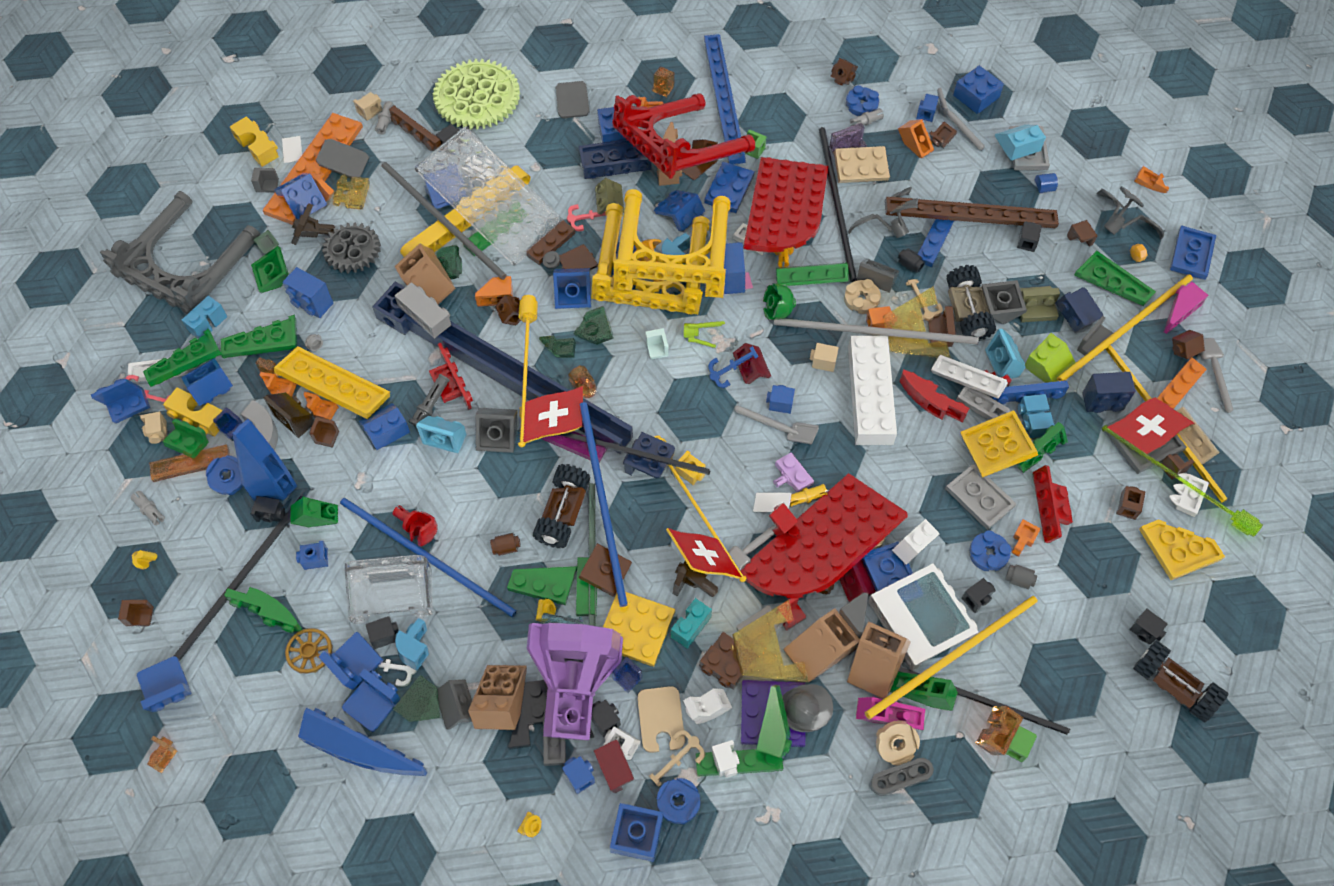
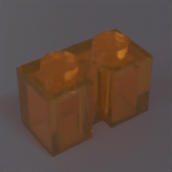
M1007 706L994 707L987 720L991 724L990 727L982 729L975 744L991 755H1005L1023 717Z

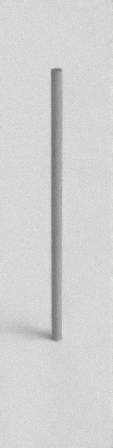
M794 319L774 320V325L977 345L979 337Z

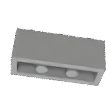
M411 282L395 295L398 306L433 338H436L451 326L449 312L445 308L441 309L435 299L429 298L420 286L416 287Z

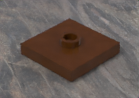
M597 543L578 578L614 597L617 590L609 550ZM618 554L622 579H624L632 561Z

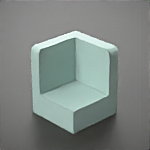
M664 328L646 331V344L650 359L669 356V347Z

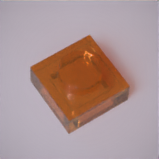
M259 357L255 362L260 372L279 376L274 373L276 364L272 360H265Z

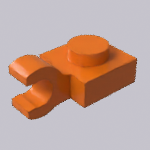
M1022 519L1013 536L1018 542L1012 553L1019 557L1025 545L1031 547L1041 528Z

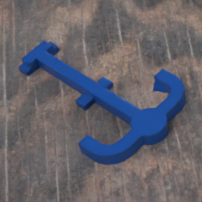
M750 347L751 352L735 362L733 359L730 360V365L718 372L713 369L714 364L719 362L718 359L714 358L708 365L711 372L710 379L715 381L720 388L730 386L731 384L728 380L723 384L720 383V376L731 369L736 370V366L753 356L756 359L758 354L754 347Z

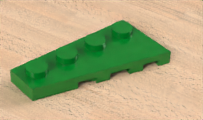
M1098 251L1074 274L1078 278L1142 306L1156 293L1155 290Z
M295 315L288 316L289 319L283 321H273L271 325L265 327H255L253 331L247 333L243 331L222 338V358L295 349L297 347Z
M210 330L204 331V335L199 339L195 337L190 340V345L182 350L178 348L173 351L170 358H163L144 370L143 373L149 386L153 387L161 384L163 381L222 355Z

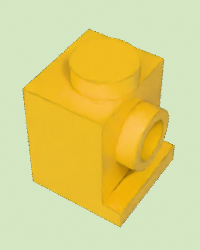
M688 450L678 460L706 467L704 463L692 456ZM675 466L678 475L692 485L697 481H701L705 474Z

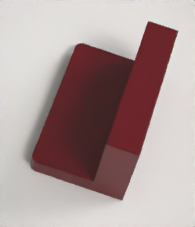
M744 343L733 352L735 360L750 353V347L752 346L758 354L756 359L753 356L738 365L744 382L750 385L759 377L769 379L771 374L760 348Z
M862 559L839 579L849 602L863 593H868V596L876 593Z
M613 740L594 750L612 792L617 793L623 790V785L634 780L633 773L618 740Z

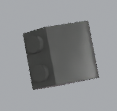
M479 408L475 414L476 451L514 453L517 434V410Z

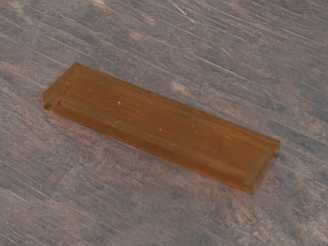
M226 444L202 450L194 459L186 455H179L150 462L151 480L157 482L207 470L208 465L214 459L230 455L229 447Z

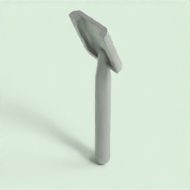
M941 87L938 88L937 93L944 115H948L966 137L979 150H983L984 144L948 109Z
M1205 338V351L1199 354L1203 359H1211L1225 411L1231 413L1233 406L1220 364L1217 358H1222L1224 354L1214 338Z
M739 405L734 407V411L738 414L787 432V439L789 441L812 444L819 430L818 425L799 422L789 427Z
M775 524L749 543L743 550L738 546H733L728 551L739 570H742L746 564L751 562L747 554L775 534L772 531L776 527Z

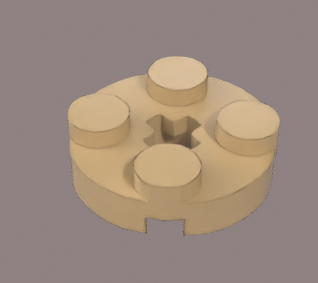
M858 280L847 285L844 302L850 310L854 309L859 314H867L868 309L877 308L881 293L872 280ZM865 295L866 297L865 299H863L862 297L859 298L858 296Z
M905 721L890 722L876 733L877 752L886 762H890L893 765H901L911 761L915 757L913 754L916 752V749H919V735ZM896 739L902 740L899 743V747L893 745Z

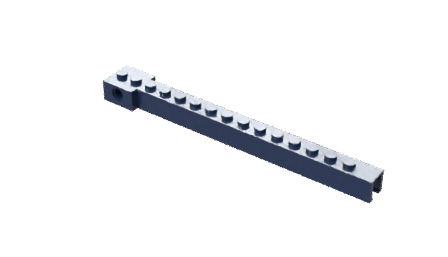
M395 281L372 306L376 319L403 335H406L410 330L437 347V344L441 343L443 348H448L452 356L522 396L524 363L451 322V326L436 338H433L398 306L395 295L405 288L403 285ZM527 366V400L530 401L544 395L570 391ZM583 398V402H586L588 406L594 439L626 447L633 438V427ZM582 420V427L579 428L578 430H580V431H582L583 433H585L584 425H583V420Z

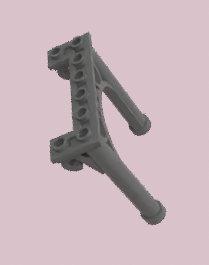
M178 191L170 204L137 239L129 244L123 240H118L113 244L111 251L108 249L105 251L101 250L100 254L104 258L103 262L110 267V272L115 277L124 278L130 285L135 284L142 291H148L157 299H163L170 306H177L185 314H188L213 291L254 244L253 240L261 234L254 227L247 225L210 268L199 274L177 276L161 270L153 260L155 244L193 203L187 194ZM139 264H149V267L144 271L136 269ZM152 274H154V276H155V277H154V280H152V279H150V278H148V277L151 276ZM171 284V286H170L171 289H169V288H167V287H165V286H163V285Z

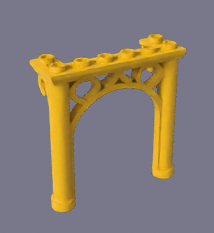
M636 189L626 191L618 257L614 260V289L632 291L633 278L706 283L705 297L723 298L726 274L724 261L727 221L731 204L729 198L718 196L713 200L711 237L705 247L686 255H666L647 248L638 239L637 230L642 193ZM634 246H635L638 251H635V252L633 253V249H634ZM645 256L651 259L650 261L637 260L638 258ZM697 260L704 263V265L698 266L691 263Z
M616 203L608 204L605 212L607 217L597 274L593 275L591 299L698 315L703 293L700 289L701 283L686 282L685 288L680 281L651 282L633 278L632 289L633 285H635L638 290L614 289V275L611 277L612 267H614V260L617 259L616 250L624 209ZM697 216L693 219L689 254L699 251L706 245L707 231L710 227V220L706 217ZM697 260L691 263L692 265H703L702 262ZM675 287L681 293L674 295L667 293L666 290ZM659 289H662V294H658L655 292H659Z

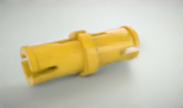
M821 484L810 489L803 488L802 491L791 494L790 507L804 502L808 504L814 499L827 495L825 485Z

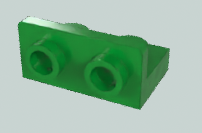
M174 419L172 423L175 429L162 442L165 447L194 459L209 443L206 432L202 428L194 427L186 421Z

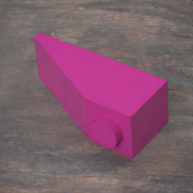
M1192 281L1186 286L1182 285L1176 291L1178 295L1173 301L1164 333H1169L1195 312L1209 296Z
M875 697L858 698L856 719L884 725L893 721H905L916 730H924V708L894 702L869 720L865 716V712L883 699Z

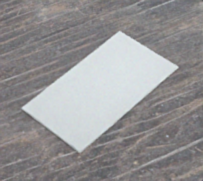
M301 136L282 139L284 163L298 161L302 156Z
M756 493L753 512H773L774 507L781 503H784L789 509L792 493Z

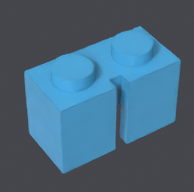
M207 296L181 320L188 332L199 339L207 329L210 332L213 331L207 320L208 318L213 326L217 327L228 316L221 304Z
M1046 394L1023 396L1020 404H1018V413L1022 416L1023 420L1022 425L1030 438L1042 437L1051 425H1054L1051 412H1044L1050 409Z

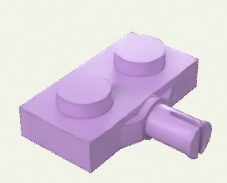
M792 453L775 462V466L781 473V477L773 480L777 488L787 483L796 492H800L803 488L813 485L814 480Z

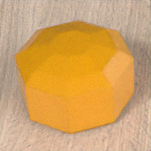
M1136 244L1131 247L1130 254L1134 261L1141 262L1146 259L1147 250L1143 244Z

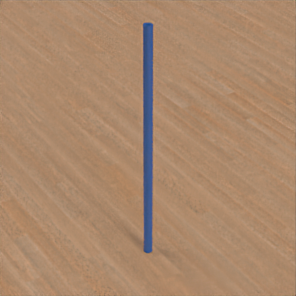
M583 402L579 405L620 607L628 606L591 420L587 403Z
M343 498L340 501L342 506L509 616L514 617L517 613V610L348 499Z

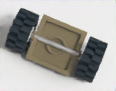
M961 265L958 269L954 268V271H950L947 274L946 280L956 321L960 322L963 336L979 337V341L980 339L985 340V337L989 338L991 334L995 333L996 325L993 315L989 313L982 287H980L982 280L979 270L974 265L970 267L969 265H965V267Z

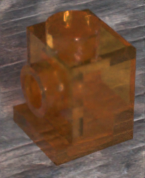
M660 66L654 74V87L652 91L667 97L674 88V72Z

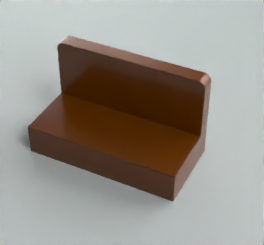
M945 306L943 314L933 317L931 321H928L929 332L956 335L953 306ZM930 340L931 347H952L954 342Z

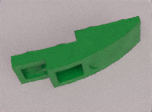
M249 587L247 594L228 588L224 595L231 606L235 608H241V606L248 608L247 610L258 614L263 620L262 623L269 627L280 626L282 630L289 633L303 630L284 605L261 590Z

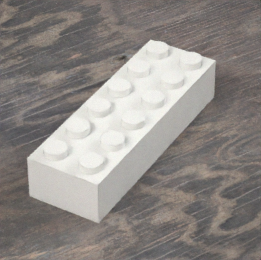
M851 336L848 345L855 445H894L897 428L888 336Z

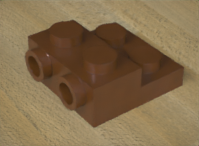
M722 632L713 646H710L700 660L699 667H701V671L704 674L717 678L719 684L723 687H730L734 690L757 658V654L725 632Z

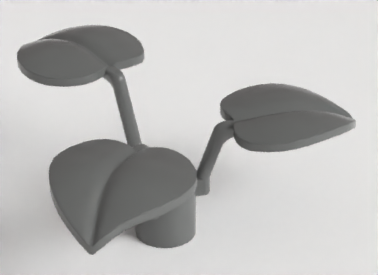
M1123 186L1120 187V190L1125 195V198H1129L1125 206L1103 188L1096 193V195L1110 198L1116 205L1113 215L1104 225L1112 234L1115 235L1121 228L1125 229L1126 226L1137 220H1143L1158 232L1160 239L1164 237L1162 228L1156 222L1143 215H1139L1124 224L1125 219L1122 215L1133 201L1140 207H1143L1144 204ZM1121 207L1122 210H1121V212L1118 214L1117 212H1118L1119 208Z
M912 187L897 192L891 197L909 195ZM918 198L909 200L890 212V214L897 212L898 218L891 221L892 225L885 222L878 214H871L857 220L849 228V235L855 227L869 220L878 219L889 231L893 230L896 238L909 233V230L901 217L900 211L908 208H918Z

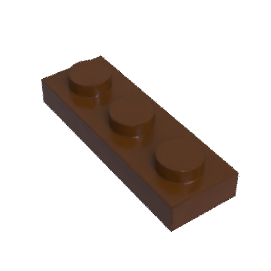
M562 220L528 249L526 255L540 265L543 263V257L546 253L550 251L555 252L576 234L575 229Z

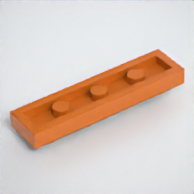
M1191 358L1160 393L1157 399L1174 409L1207 369L1194 358Z

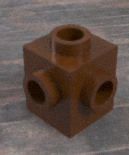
M839 58L838 62L832 67L831 77L835 78L834 82L839 85H849L855 79V72L858 66Z
M505 295L495 306L502 323L516 326L521 321L519 319L520 299L518 297Z

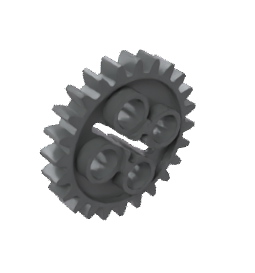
M354 222L353 226H350L349 223H347L346 227L340 225L339 230L333 228L335 233L329 232L330 238H324L326 243L322 244L324 248L322 252L328 265L333 266L334 270L339 268L340 273L346 270L347 274L351 270L354 273L357 272V269L364 271V266L370 268L369 262L375 263L374 258H379L378 252H381V243L375 230H370L369 226L364 228L363 223L357 226L356 222Z

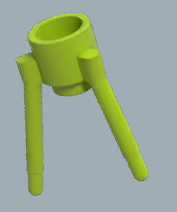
M725 321L697 324L684 323V338H688V342H695L715 348V344L696 339L695 336H699V328L722 326L725 324Z

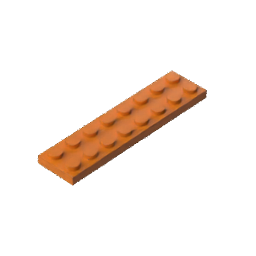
M332 113L281 185L302 173H310L312 170L317 175L325 174L323 180L325 182L332 170L319 166L316 162L326 139H333L350 146L363 128L362 123ZM276 192L262 210L264 215L293 225L296 219L284 197L277 196Z

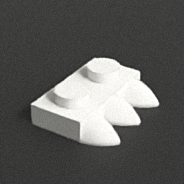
M1178 474L1177 476L1183 484H1175L1173 487L1180 495H1170L1169 498L1176 505L1177 510L1195 517L1198 514L1209 482L1191 474Z

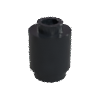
M909 248L903 249L898 255V263L911 272L919 273L925 265L923 257Z

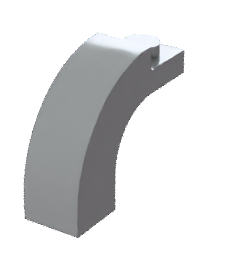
M252 400L241 413L244 421L249 419L275 451L278 442L277 427L269 412L262 405Z

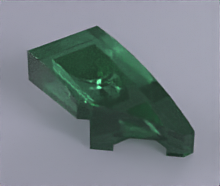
M555 336L539 337L541 343L556 358H573L575 356L576 341L574 338L556 339Z

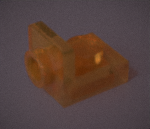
M153 736L151 740L158 744L159 748L151 754L147 765L162 774L177 750L172 747L173 742L164 736L161 739Z

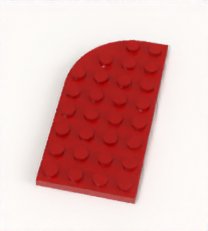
M761 157L743 249L760 252H784L786 248L794 247L797 249L805 245L806 241L811 237L814 238L821 222L828 166Z
M848 473L827 492V495H823L797 518L798 522L785 534L775 537L750 559L751 562L746 564L745 568L740 571L743 576H746V582L770 596L775 594L787 596V598H801L804 594L815 591L819 593L836 583L908 517L907 512Z

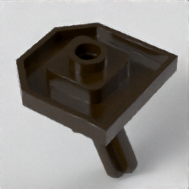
M308 203L303 215L301 214L299 219L296 218L292 225V228L295 230L291 243L297 245L300 237H317L318 234L329 235V232L334 234L333 228L335 226L332 224H319L318 220L309 217L313 205Z
M686 561L679 563L675 570L677 577L672 594L678 597L685 584L693 588H700L711 597L718 593V587L706 578L707 574L691 570Z

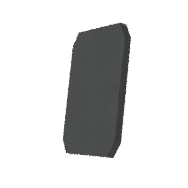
M583 81L557 84L555 88L558 115L561 118L587 116L589 114V103L586 84Z
M326 139L316 158L319 166L352 179H359L369 160L366 152L333 139Z

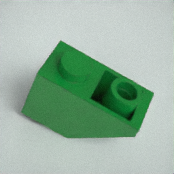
M302 497L291 505V524L309 528L338 523V505Z

